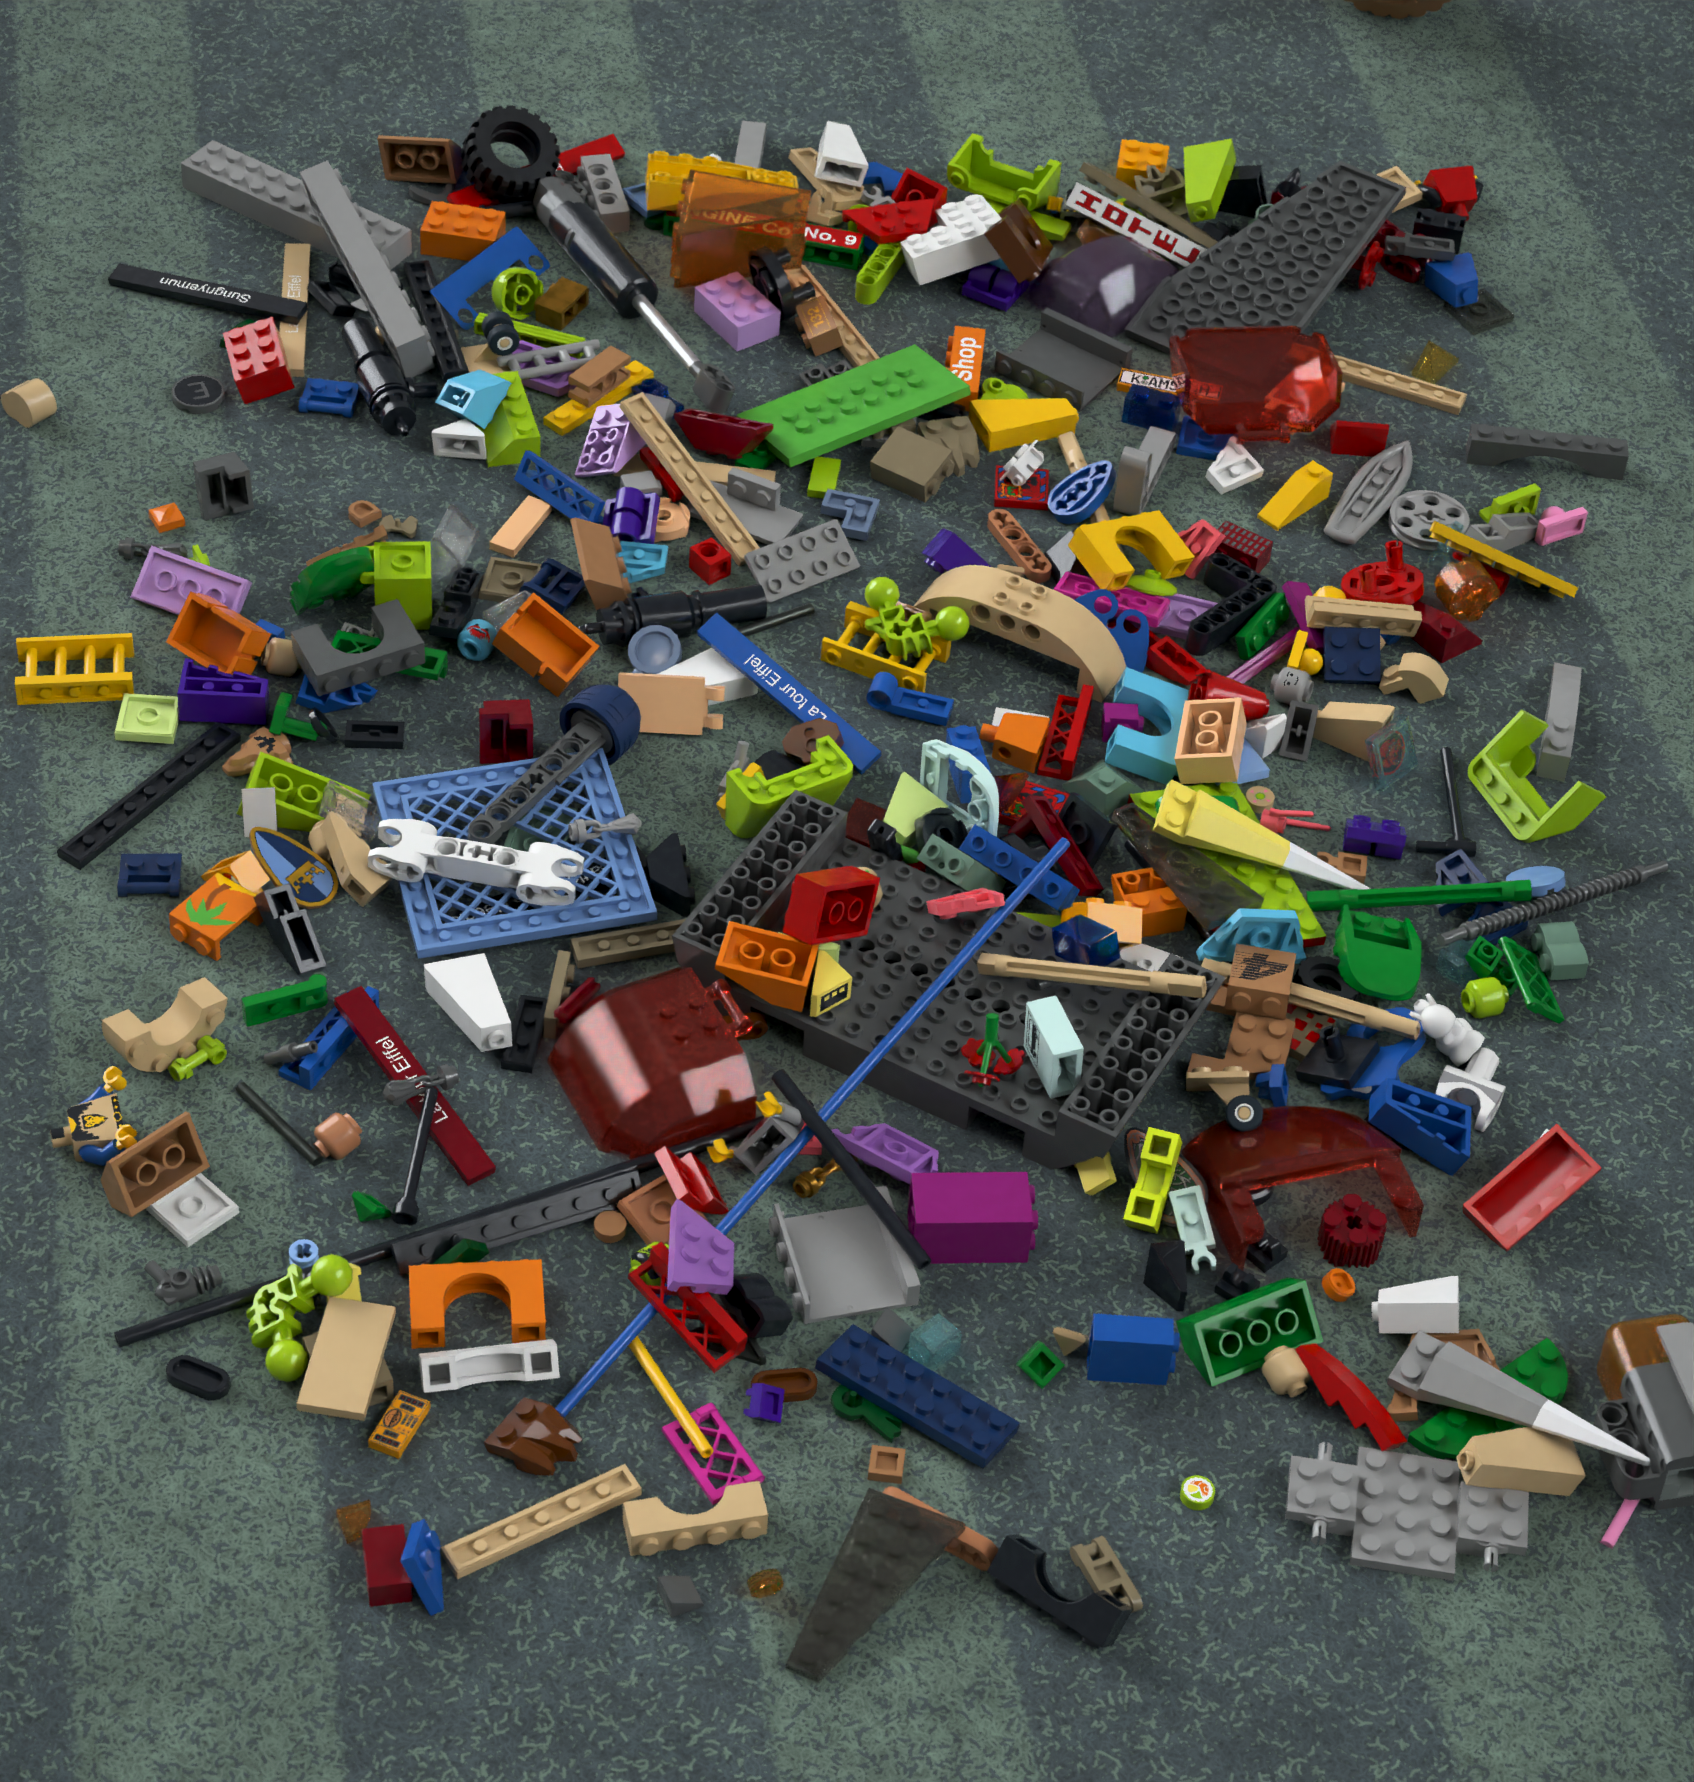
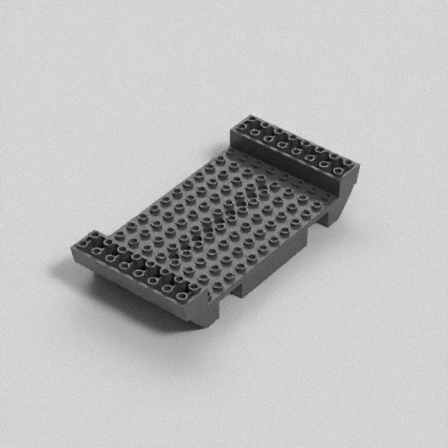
M795 790L672 935L679 965L686 969L693 982L719 1016L751 1012L763 1014L764 1012L804 1031L803 1056L850 1076L999 907L987 908L983 911L972 913L961 912L957 913L958 916L950 919H940L939 916L928 913L926 901L967 891L900 861H893L882 853L845 838L847 825L846 811ZM854 866L870 868L877 874V877H880L883 896L873 909L867 936L833 941V943L840 945L838 964L852 976L851 998L817 1017L810 1016L815 971L803 1011L799 1012L771 1005L715 969L716 960L729 921L776 933H783L785 913L789 906L792 893L791 886L796 874ZM1012 911L865 1077L862 1083L964 1130H967L979 1112L1007 1123L1025 1132L1022 1156L1049 1169L1070 1166L1096 1156L1103 1159L1218 993L1226 977L1172 953L1169 954L1158 971L1205 976L1207 990L1204 998L1068 982L1037 990L1034 982L1035 979L979 974L977 962L981 953L1083 964L1111 955ZM1123 959L1122 964L1112 967L1148 971ZM1057 996L1084 1049L1081 1080L1071 1094L1050 1099L1024 1048L1026 1002ZM988 1013H995L999 1015L998 1040L1006 1052L1017 1048L1019 1051L1023 1050L1026 1055L1023 1058L1024 1063L1015 1073L1007 1075L1002 1073L995 1074L993 1068L1001 1055L993 1046L992 1051L995 1052L996 1058L992 1061L993 1064L987 1070V1074L1000 1078V1082L992 1081L990 1086L979 1087L978 1084L972 1083L973 1077L964 1074L965 1070L980 1072L981 1067L970 1065L968 1058L962 1055L961 1048L967 1044L969 1038H974L977 1041L980 1039L985 1040L986 1015Z

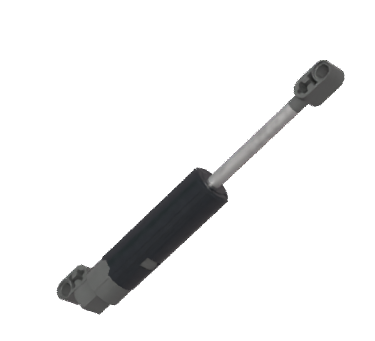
M563 170L555 171L554 177H545L539 180L532 205L537 209L539 220L622 318L634 319L642 316L696 379L692 390L703 404L713 412L726 413L736 387L721 369L711 364H703L656 310L654 304L657 301L659 292L657 284L585 202L587 190L573 174Z

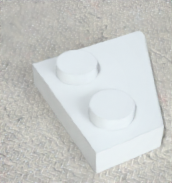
M1232 436L1225 448L1218 454L1216 461L1207 470L1205 477L1222 495L1262 477L1264 469L1240 442Z

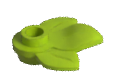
M987 378L982 384L983 395L980 400L1029 399L1025 391L1013 384H1005L998 378Z

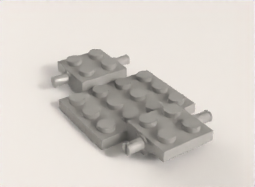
M1321 1442L1318 1445V1459L1291 1455L1285 1519L1303 1521L1313 1526L1311 1538L1313 1544H1317L1318 1537L1319 1545L1325 1544L1326 1533L1352 1536L1350 1565L1453 1581L1456 1553L1484 1557L1483 1568L1489 1571L1491 1565V1572L1498 1570V1555L1509 1553L1525 1556L1528 1548L1529 1492L1466 1485L1465 1482H1461L1459 1486V1467L1456 1461L1391 1451L1382 1452L1379 1449L1359 1447L1356 1465L1331 1461L1333 1446L1327 1443L1325 1451V1442Z

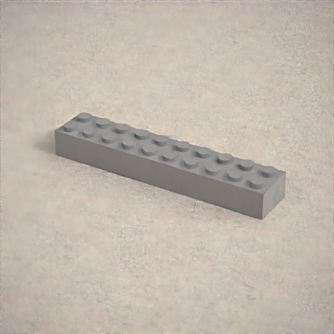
M213 140L181 163L183 188L339 258L310 205L302 180ZM358 206L362 214L360 219H366L371 229V234L369 235L376 237L381 248L379 253L386 255L391 266L389 270H392L412 254L411 229Z
M327 160L301 171L300 175L310 205L404 377L412 378L435 368L432 357L436 355L430 341H428L431 339L425 325L421 326L418 323L421 320L415 307L411 308L408 305L411 304L405 289L401 290L399 288L401 284L395 271L391 273L389 270L391 266L386 255L379 253L381 248L376 237L369 235L371 234V229L366 219H360L362 214L357 203L350 201L352 196L347 185H341L343 180L338 169H332Z

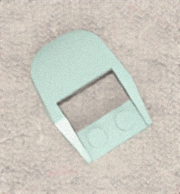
M937 739L922 743L920 784L948 805V809L954 812L951 815L957 821H963L968 833L976 824L997 837L999 794L996 781L989 770L968 751ZM949 758L955 761V766L962 771L968 770L973 775L969 782L972 798L967 807L968 813L946 800L948 770L950 766Z

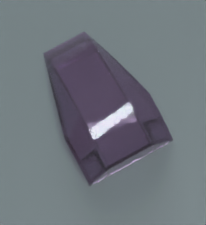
M1120 235L1103 237L1064 252L1048 262L1044 269L1040 271V275L1032 280L1024 293V298L1042 312L1049 308L1113 338L1125 332L1126 326L1161 281L1168 275L1172 277L1179 270L1132 237Z

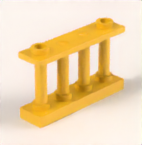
M850 601L845 609L844 628L846 629L838 641L826 637L823 638L821 661L872 679L879 672H888L896 677L898 687L925 693L927 673L924 672L933 659L946 663L950 657L951 641L945 640L939 635L930 637L933 654L927 653L926 650H921L922 657L914 668L899 664L903 656L891 654L888 659L874 655L882 641L885 642V640L880 638L876 632L868 631L865 628V621L878 617L879 611ZM857 632L871 637L863 650L848 646Z
M132 633L16 638L18 661L26 662L25 676L15 677L17 705L123 700L124 693L134 694L132 672H125V658L134 657ZM113 658V673H96V659ZM84 659V674L66 675L67 660ZM37 661H55V675L37 676Z

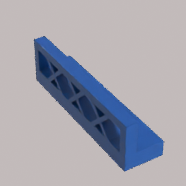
M525 451L514 477L515 481L570 519L576 517L603 525L604 517L600 514L605 501L532 451ZM531 461L535 463L536 470H528ZM553 475L555 484L547 479L546 476ZM569 487L572 488L574 497L567 493L564 489ZM589 500L595 505L591 509L583 504V502Z
M368 986L365 991L379 1009V990ZM335 1006L304 1041L314 1040L318 1045L317 1052L302 1056L298 1061L285 1063L279 1069L280 1077L311 1091L356 1039L357 1035ZM334 1025V1026L327 1032V1029L329 1028V1026ZM297 1065H299V1074L291 1071Z

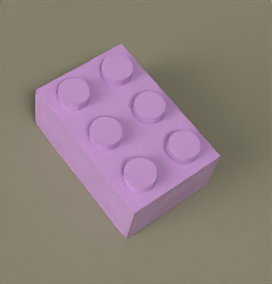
M737 271L695 287L694 312L736 351L779 335L781 311Z

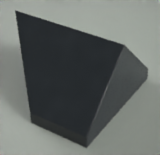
M1185 1241L1151 1243L1143 1284L1176 1311H1184L1187 1295Z

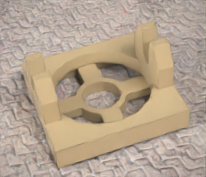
M821 188L817 189L812 195L810 203H808L810 192L805 191L799 200L784 203L782 209L784 214L826 227L843 222L842 213L832 210L834 205L833 192L829 191L825 196L824 202H822L823 189Z

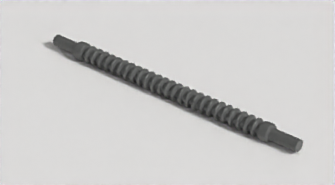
M1663 860L1647 866L1637 865L1631 869L1577 885L1575 888L1564 889L1562 892L1558 891L1556 894L1544 896L1537 900L1519 904L1517 907L1513 906L1511 909L1507 908L1504 911L1480 917L1478 920L1474 919L1464 922L1457 929L1439 934L1437 936L1438 944L1444 946L1462 939L1470 941L1479 935L1482 936L1500 931L1502 928L1506 929L1509 926L1539 918L1541 915L1545 916L1547 913L1559 911L1560 909L1589 901L1592 898L1596 899L1604 894H1610L1629 886L1644 883L1648 877L1668 871V864Z

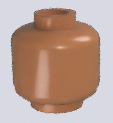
M333 1113L314 1129L317 1141L313 1145L325 1159L330 1155L336 1160H341L361 1143L359 1134L362 1133V1130L348 1113L344 1115Z

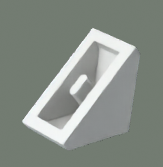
M466 418L434 429L431 432L435 456L484 460L487 458L484 433Z
M1285 713L1247 722L1244 738H1246L1261 759L1281 747L1287 720Z

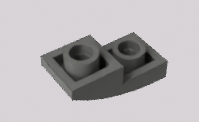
M844 359L828 368H825L820 363L799 374V377L808 387L853 368Z

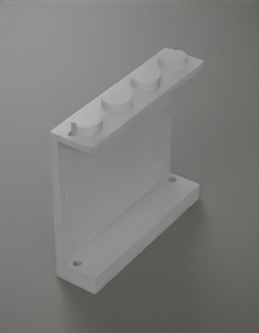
M887 1186L876 1187L895 1212ZM779 1203L774 1204L773 1217L768 1219L771 1237H777V1257L779 1262H785L786 1268H784L785 1283L787 1287L793 1288V1308L795 1313H801L804 1324L884 1311L886 1307L896 1309L918 1305L921 1285L914 1264L869 1205L784 1218L785 1215L783 1211L781 1212Z

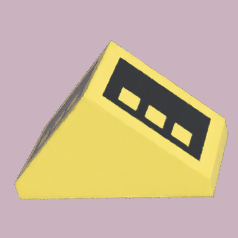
M823 950L818 951L811 995V1017H817L851 998L852 976Z

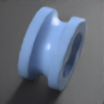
M301 1239L295 1241L289 1248L290 1265L294 1263L301 1269L313 1266L319 1259L318 1247L313 1241ZM304 1253L310 1254V1257L306 1258ZM298 1254H302L303 1258H298Z

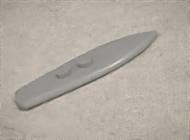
M1408 440L1381 451L1360 468L1348 484L1324 528V533L1336 541L1354 545L1386 513L1393 501L1399 497L1405 488L1411 474L1413 453Z

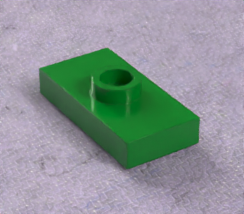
M760 443L754 451L743 454L742 458L737 459L735 466L765 470L777 456L768 450V446L765 443Z

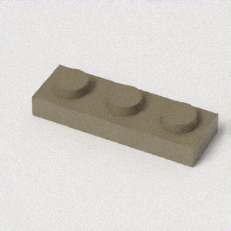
M558 950L544 1015L543 1038L556 1039L558 1027L564 1028V1024L559 1023V1018L554 1017V1011L571 993V987H567V983H573L575 965L570 964V951Z

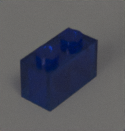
M1132 384L1125 397L1122 422L1148 430L1150 426L1173 432L1179 421L1182 397L1169 392L1151 389L1144 385Z

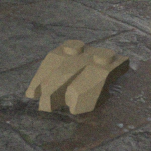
M1146 165L1148 178H1144L1141 175L1134 176L1138 192L1184 219L1189 218L1186 206L1185 179L1178 170L1167 166L1165 173L1161 174L1155 165ZM1141 208V211H1142L1143 215H1144L1147 219H1149V220H1151V221H1153V222H1155V223H1157V224H1159V225H1162V226H1166V225H1167V223H1165V222L1162 221V220H1159V222H1156V221H1154V220L1148 218V217L1145 215V214L1147 213V211H1145L1144 209Z
M957 416L918 423L917 432L920 436L953 451V462L955 463L953 472L958 477L965 474V465L977 468L980 460L977 435L968 416Z

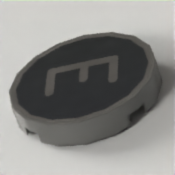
M194 374L183 377L175 382L172 387L173 404L181 411L183 409L189 410L191 414H206L215 411L220 407L219 404L225 401L224 385L219 379L210 375Z

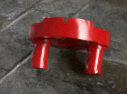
M1391 540L1385 544L1387 561L1363 564L1350 570L1341 580V590L1345 593L1346 599L1411 605L1417 602L1424 594V577L1418 568L1403 562V543L1398 541L1397 546V540Z

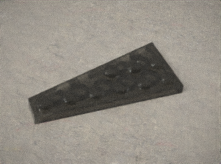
M1133 802L1114 809L1111 820L1118 824V828L1206 931L1225 923L1239 908H1261L1264 901L1261 895L1195 847L1177 843L1153 831L1156 819Z

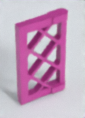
M708 1403L690 1413L704 1435L716 1437L713 1445L714 1452L709 1457L706 1469L701 1468L692 1456L691 1452L700 1454L690 1440L689 1444H685L677 1433L684 1431L678 1420L662 1427L663 1434L712 1505L720 1502L726 1486L760 1481L761 1483L764 1481L765 1476L751 1459L713 1403ZM711 1418L718 1430L702 1427L700 1424ZM720 1438L726 1439L735 1454L717 1451ZM714 1458L733 1461L730 1473L710 1470ZM737 1463H742L749 1474L743 1477L734 1475ZM708 1477L725 1480L727 1483L715 1489Z

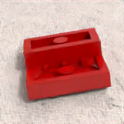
M665 1146L655 1152L677 1199L700 1212L718 1215L729 1212L708 1168L693 1153L689 1152L680 1159Z

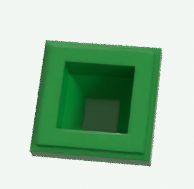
M359 1191L353 1192L352 1198L360 1222L388 1218L392 1215L391 1210L372 1195Z

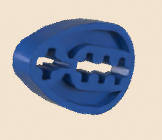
M1107 460L1098 461L1075 471L1058 483L1048 497V506L1055 519L1064 524H1074L1091 516L1101 506L1113 488L1117 477L1113 465Z

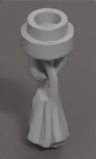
M632 813L607 824H601L594 819L586 821L576 819L574 823H569L568 830L571 841L585 843L587 840L598 838L602 832L606 831L636 835L642 823ZM593 826L592 830L595 833L587 834L586 827Z

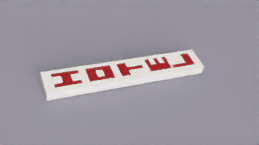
M1078 182L1065 204L1069 208L1183 267H1187L1199 259V255L1207 250Z

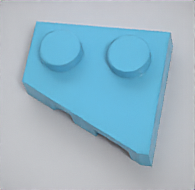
M620 541L623 552L618 554L619 557L623 556L627 572L623 573V577H628L629 583L665 574L668 545Z

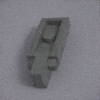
M1405 234L1404 237L1386 235L1384 253L1392 256L1399 254L1411 258L1423 257L1436 261H1453L1455 254L1454 241L1452 239Z

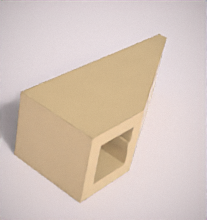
M331 811L320 828L341 886L360 906L364 907L383 891L393 878L377 873L368 867V855L371 850L369 845L363 839H360L342 818ZM375 858L379 863L387 864L384 860Z

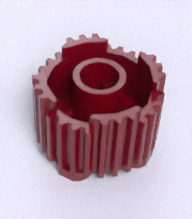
M1346 1194L1343 1200L1340 1198L1338 1202L1333 1201V1204H1329L1328 1208L1324 1210L1318 1232V1246H1321L1320 1250L1324 1251L1323 1259H1328V1263H1333L1334 1267L1348 1265L1351 1268L1354 1265L1355 1268H1358V1265H1361V1267L1369 1268L1370 1264H1374L1375 1260H1378L1379 1253L1381 1252L1386 1232V1215L1380 1212L1379 1209H1374L1375 1205H1369L1368 1201L1362 1202L1361 1197L1357 1194Z

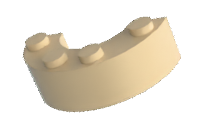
M204 977L180 987L177 998L171 1007L156 1020L144 1024L127 1009L103 1019L102 1032L106 1041L134 1068L145 1072H163L172 1064L171 1061L176 1058L183 1057L186 1059L196 1053V1045L203 1036H211L216 1027L225 1018L224 1011L228 998Z

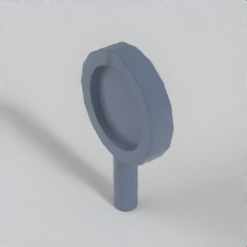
M650 625L640 629L633 635L628 645V656L634 668L632 673L658 674L679 664L682 659V646L678 636L670 628L662 625Z

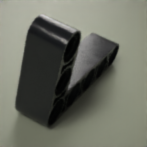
M1211 554L1208 559L1203 582L1227 598L1190 622L1184 644L1185 650L1192 655L1203 656L1235 636L1276 592V584L1225 554Z

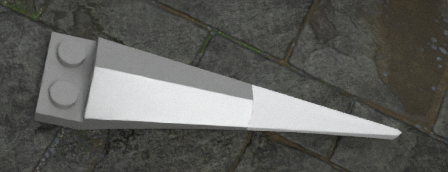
M1421 1331L1417 1332L1388 1377V1386L1417 1400L1517 1423L1591 1446L1644 1466L1650 1465L1651 1460L1647 1456L1452 1342L1449 1341L1446 1344Z

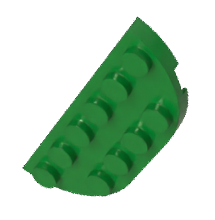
M1545 1338L1500 1370L1559 1406L1561 1405L1567 1389L1568 1372L1560 1351L1549 1338ZM1448 1406L1411 1432L1408 1442L1420 1451L1437 1459L1445 1460V1457L1456 1459L1473 1436L1527 1426Z

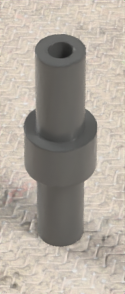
M314 1040L301 1044L295 1042L285 1044L279 1050L266 1053L264 1055V1062L267 1065L279 1062H295L300 1060L302 1056L316 1053L318 1045Z

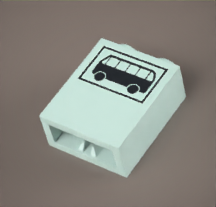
M1057 996L1026 1002L1024 1048L1050 1099L1071 1094L1081 1080L1084 1048Z

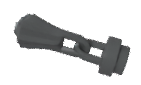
M126 537L125 540L121 539L119 542V556H124V559L133 560L134 555L147 557L151 546L187 558L188 553L186 547L181 543L144 545L135 543V538ZM135 547L141 548V551H135Z
M444 1064L437 1067V1074L433 1076L422 1075L407 1080H391L389 1083H386L383 1091L384 1100L389 1105L398 1106L413 1096L425 1093L429 1087L441 1085L443 1090L452 1089L454 1084L459 1083L458 1072L454 1065L448 1066ZM422 1082V1085L426 1087L416 1089L415 1083Z

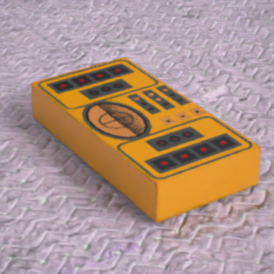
M399 1390L368 1440L369 1448L400 1459L429 1412L430 1401Z

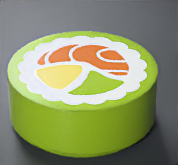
M1194 1475L1183 1481L1180 1499L1186 1507L1199 1511L1205 1510L1212 1505L1215 1487L1209 1479Z

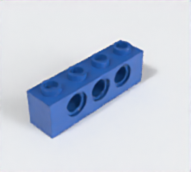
M974 824L959 848L966 855L1016 886H1019L1038 864V862ZM1048 870L1029 894L1061 913V910L1071 906L1080 890L1067 880Z

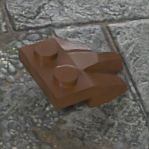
M524 1397L484 1441V1445L489 1453L514 1460L516 1468L520 1471L533 1475L553 1476L556 1470L553 1465L555 1462L576 1461L578 1453L573 1444L579 1443L583 1439L577 1429L553 1406Z

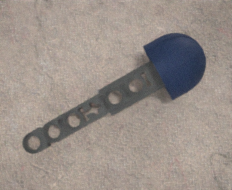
M593 685L578 693L560 712L559 721L564 736L536 760L527 772L486 808L485 815L480 813L469 824L467 840L493 844L502 836V832L509 830L556 785H560L599 748H603L608 765L615 763L633 746L639 735L641 714L633 698L625 690L611 685ZM566 748H573L578 753L573 755L567 754L564 750ZM550 764H556L560 766L561 769L557 771H551L548 768H546V766ZM513 797H521L525 800V802L521 804H515L512 801H510V799ZM500 813L504 814L507 818L500 821L495 820L492 815ZM478 830L486 831L489 835L486 837H477L473 833Z

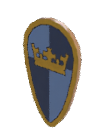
M263 827L252 828L249 838L254 855L276 887L290 883L299 907L307 909L321 908L331 902L337 893L338 879L335 871L325 860L304 845L280 832Z

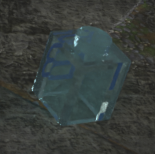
M937 1313L910 1333L908 1354L911 1359L935 1371L959 1353L962 1332Z

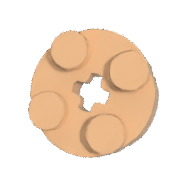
M660 497L654 543L686 537L690 527V511L688 507L679 502V505L671 503V498Z

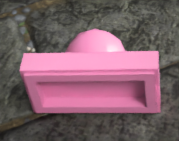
M1558 506L1548 507L1541 515L1534 540L1539 546H1543L1583 533L1588 512L1583 507L1564 512Z

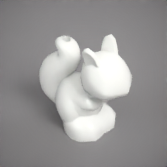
M1430 994L1426 995L1427 1001L1423 999L1417 1000L1413 1006L1415 1012L1411 1011L1409 1013L1410 1016L1421 1022L1424 1032L1435 1039L1436 1047L1439 1051L1449 1056L1456 1066L1466 1063L1481 1047L1485 1037L1480 1032L1473 1030L1464 1018H1456L1448 1007L1436 1004Z

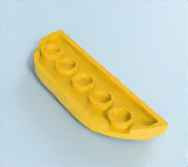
M1433 521L1429 529L1432 532L1431 538L1444 544L1448 540L1447 546L1468 555L1472 551L1471 557L1491 566L1495 562L1493 567L1516 577L1517 573H1519L1517 578L1540 588L1541 584L1550 587L1549 593L1562 599L1565 594L1574 597L1578 590V587L1437 521Z

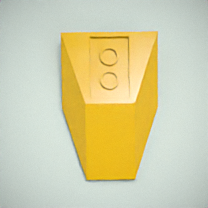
M654 151V154L648 153L645 179L647 210L723 211L795 196L799 193L797 177L791 172H775L718 161V158L712 156H704L703 159H699L685 153H681L678 156L669 155L665 151Z

